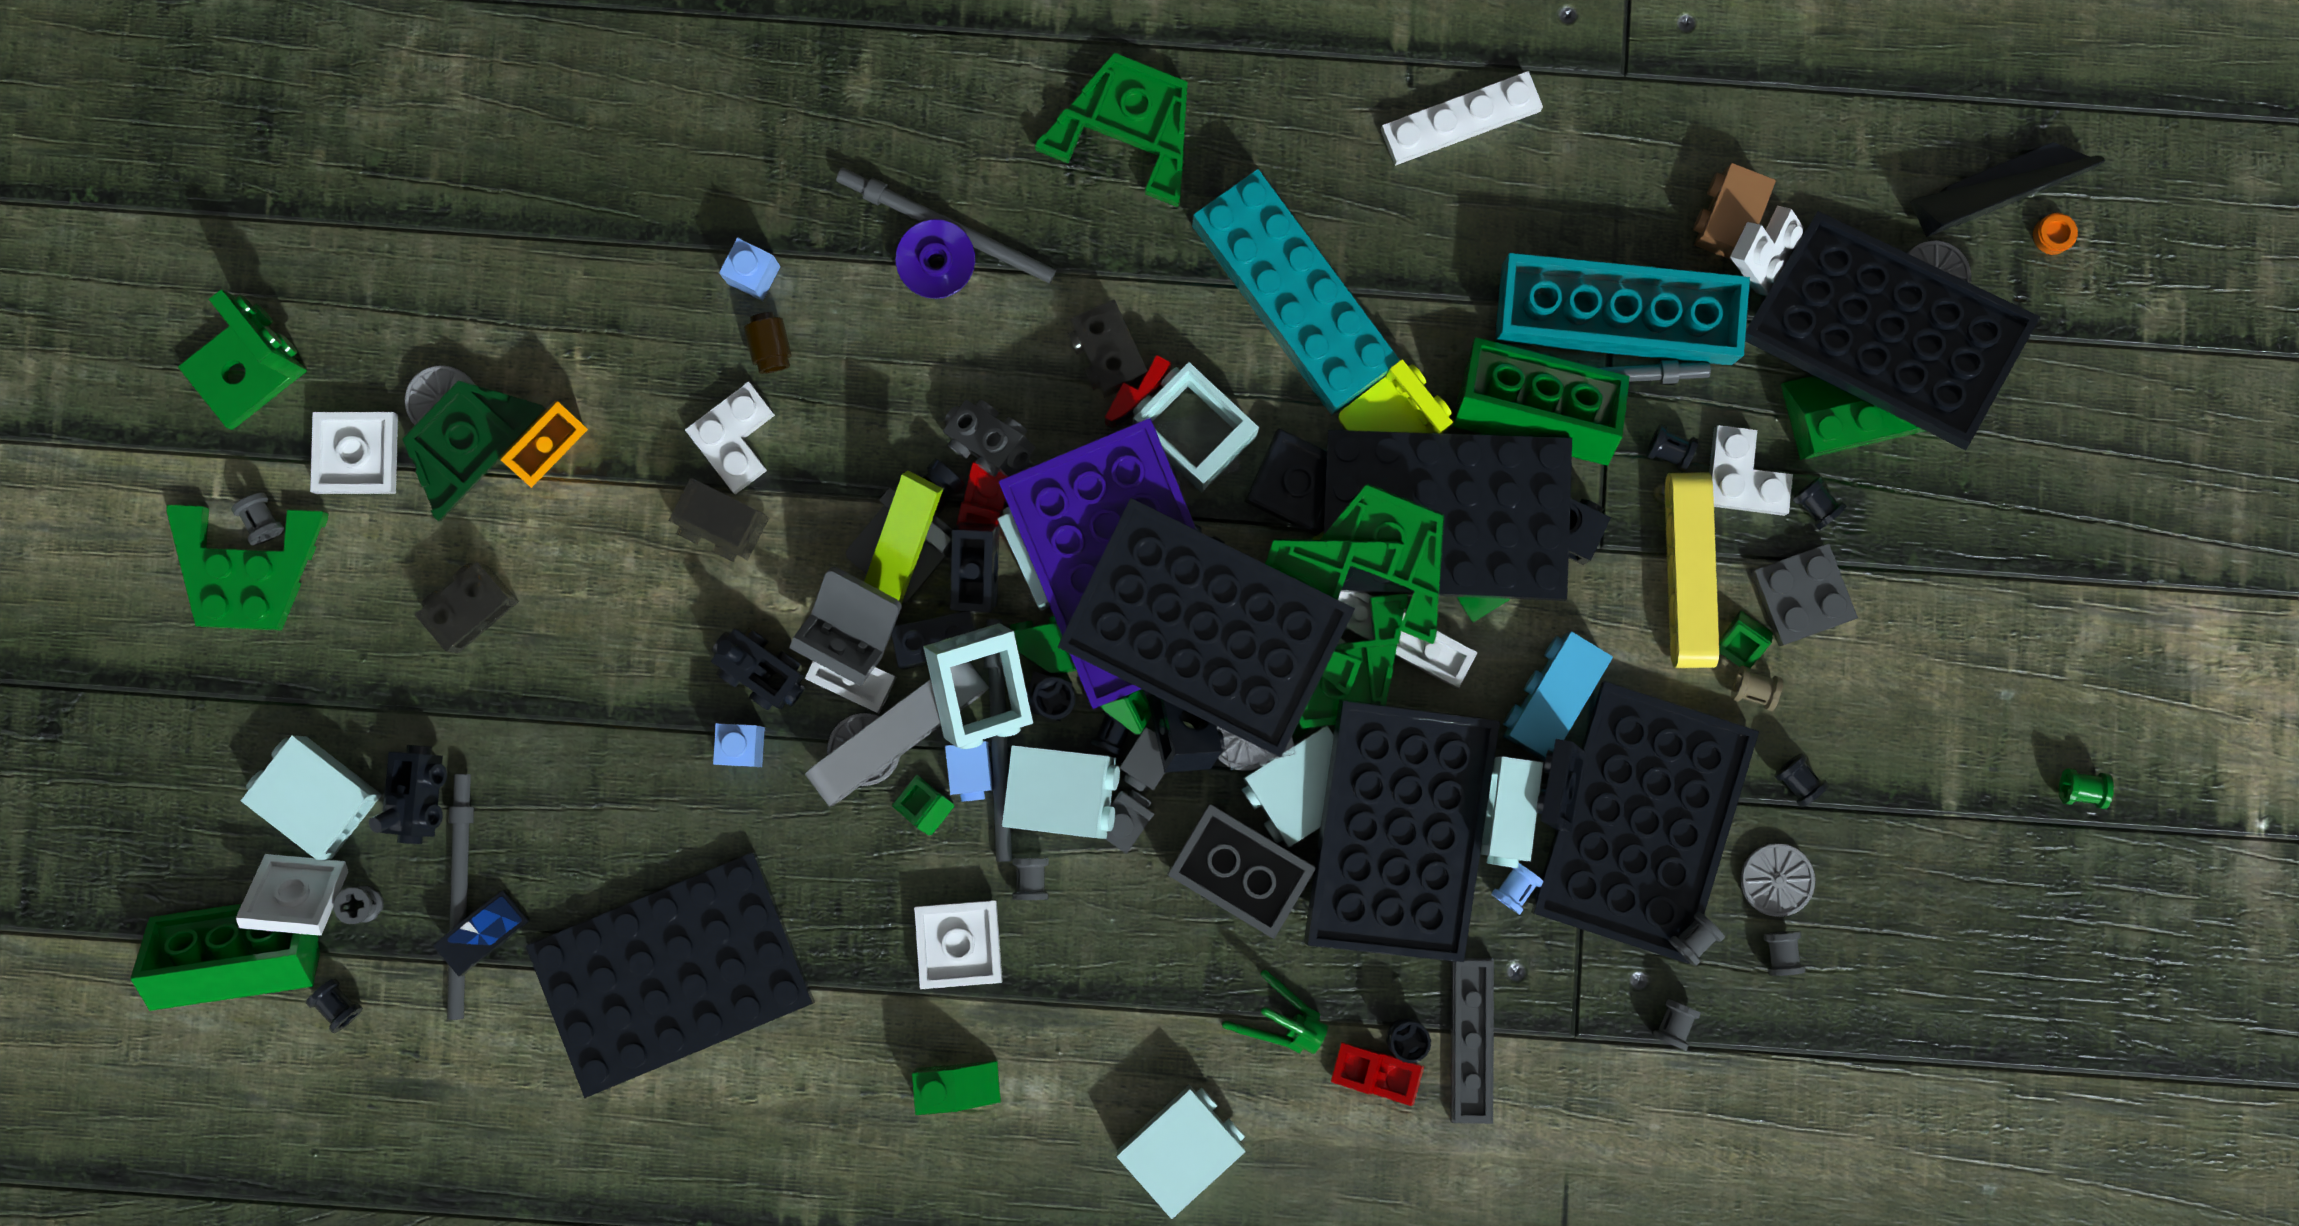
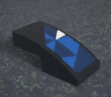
M502 890L443 936L433 947L460 977L465 975L495 948L503 945L530 922V919L508 893Z

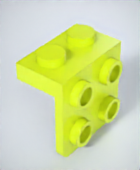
M1403 359L1391 367L1383 379L1345 407L1338 415L1340 424L1345 430L1442 434L1453 423L1449 418L1452 414L1445 401L1438 395L1433 398L1424 386L1427 382L1421 371L1413 364L1408 366Z

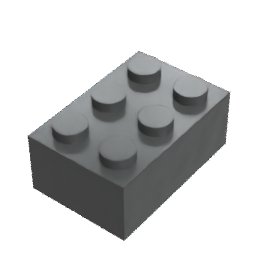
M1208 804L1167 875L1275 939L1316 868Z

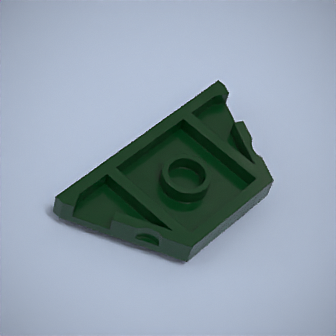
M458 380L403 438L409 457L412 458L421 487L424 488L431 505L433 517L437 521H442L546 408L534 402Z

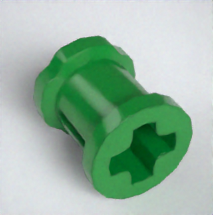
M2066 768L2059 781V798L2063 804L2072 805L2076 801L2092 803L2096 808L2107 809L2112 802L2114 794L2113 778L2109 773H2099L2097 776L2078 774L2075 769Z

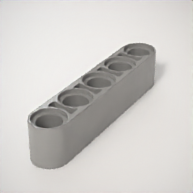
M970 662L950 667L958 706L961 711L989 689V686ZM931 679L805 773V776L829 807L844 799L941 726Z

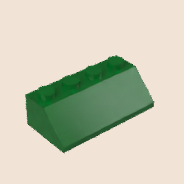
M1475 337L1457 399L1453 427L1484 435L1573 438L1572 457L1608 466L1623 437L1630 376Z
M1816 376L1781 384L1800 460L1925 432V430Z
M242 904L149 917L130 979L149 1011L313 987L320 958L318 935L239 928L236 916Z

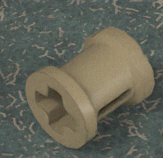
M1741 666L1732 685L1731 699L1737 702L1745 699L1764 705L1766 710L1773 711L1782 693L1783 678L1778 676L1769 678L1750 672V668L1747 666Z

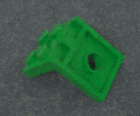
M221 289L208 300L228 323L229 327L180 364L178 368L223 425L230 430H234L308 370L294 357L297 354V350L282 334L275 333L269 326L273 321L258 304L252 306L241 294L235 297ZM235 364H243L245 367L243 380L237 384H231L228 379L230 368Z

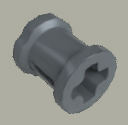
M256 493L245 497L231 508L233 514L240 516L250 534L248 541L253 546L278 537L285 529L283 524L276 522L266 504L268 497L265 493Z
M1013 858L1012 865L1016 866V892L1012 893V900H1048L1049 893L1045 892V866L1049 865V858Z
M371 886L349 887L342 890L336 896L333 910L336 917L346 924L370 922L375 920L383 910L384 900L381 893ZM363 900L364 908L355 910L354 902Z
M1699 911L1694 915L1695 921L1678 937L1672 936L1669 939L1673 947L1694 966L1700 963L1699 957L1715 941L1721 942L1725 938L1718 927Z
M1779 931L1763 934L1764 940L1769 943L1771 967L1767 969L1768 975L1783 976L1806 972L1805 966L1800 964L1798 939L1801 938V931Z
M1667 998L1665 1005L1668 1008L1659 1030H1654L1652 1036L1687 1051L1689 1046L1686 1043L1694 1020L1699 1019L1701 1012Z

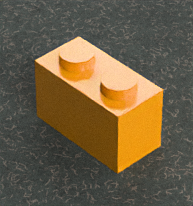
M554 401L499 459L532 488L588 429L558 401Z

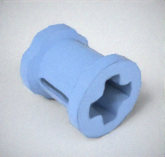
M1519 863L1518 868L1512 867L1513 870L1499 889H1494L1491 895L1520 915L1523 911L1522 905L1535 887H1541L1544 881Z

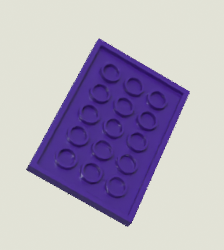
M1151 418L998 481L1062 636L1130 498L1197 530ZM1070 654L1093 709L1141 690V688Z

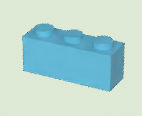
M1572 631L1564 634L1562 638L1556 636L1552 640L1544 654L1549 659L1542 672L1535 670L1524 687V691L1529 694L1521 707L1516 704L1512 707L1503 723L1508 728L1503 735L1504 738L1544 762L1548 749H1554L1555 740H1564L1613 658L1610 654Z

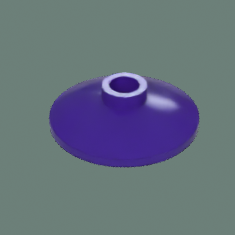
M926 220L911 227L901 238L896 250V268L903 283L915 294L930 299L946 298L959 292L970 280L975 267V252L969 237L957 225L945 220ZM940 256L944 259V264L941 268L934 269L930 266V261L933 257Z

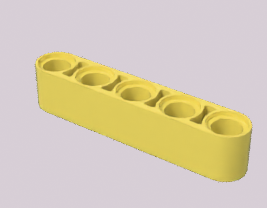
M1709 472L1668 473L1665 479V519L1671 662L1674 668H1715L1719 660V631L1712 476Z

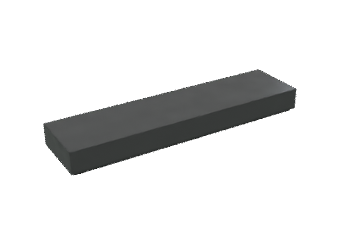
M1465 957L1464 962L1451 961V1122L1493 1124L1494 959Z

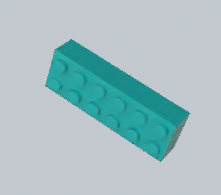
M1259 169L1193 215V229L1331 416L1378 383L1387 375L1389 369L1400 361Z
M1509 253L1501 266L1495 342L1733 365L1744 356L1750 277Z

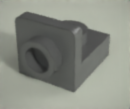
M1133 789L1128 795L1120 791L1110 806L1115 809V821L1113 829L1107 831V838L1105 840L1127 854L1154 815V813L1148 810L1152 802Z

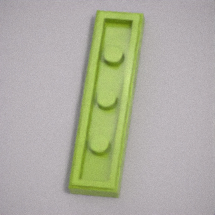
M906 471L901 475L864 581L894 597L901 605L943 492V488L910 471Z

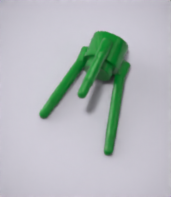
M1262 970L1261 976L1303 1014L1301 1016L1297 1013L1291 1020L1267 1007L1261 1009V1013L1264 1016L1288 1028L1286 1035L1290 1038L1229 1021H1224L1222 1027L1239 1034L1288 1047L1299 1054L1303 1049L1311 1054H1315L1325 1039L1328 1025L1319 1021L1320 1013L1309 1008L1267 970Z

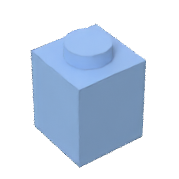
M737 238L719 274L728 285L763 301L781 266L772 254Z
M716 723L713 764L762 767L765 727Z
M983 741V744L970 749H961L954 745L945 746L950 795L960 794L961 802L985 799L984 791L993 790L989 743Z

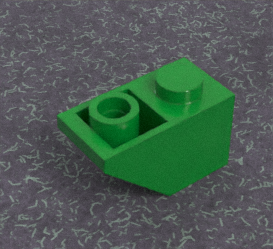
M1054 616L1049 617L1050 624L1034 627L1033 621L1009 625V628L1014 631L1019 654L1052 676L1077 671L1070 653L1058 648L1062 634Z

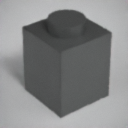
M1147 727L1120 766V769L1126 772L1122 780L1140 792H1143L1146 786L1154 790L1165 774L1156 733Z

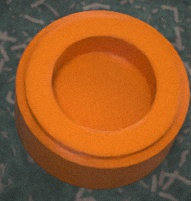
M2063 213L2047 215L2036 224L2033 230L2035 245L2039 250L2049 255H2057L2068 250L2074 245L2078 236L2075 222Z

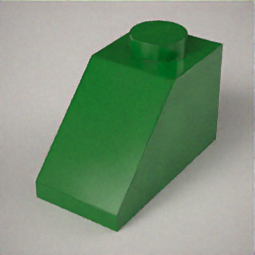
M998 1061L916 1068L912 1073L915 1115L958 1112L1001 1103Z

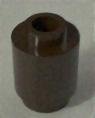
M764 312L751 316V323L744 326L752 364L757 365L760 374L774 373L789 368L788 358L792 354L783 318L774 317L773 312Z

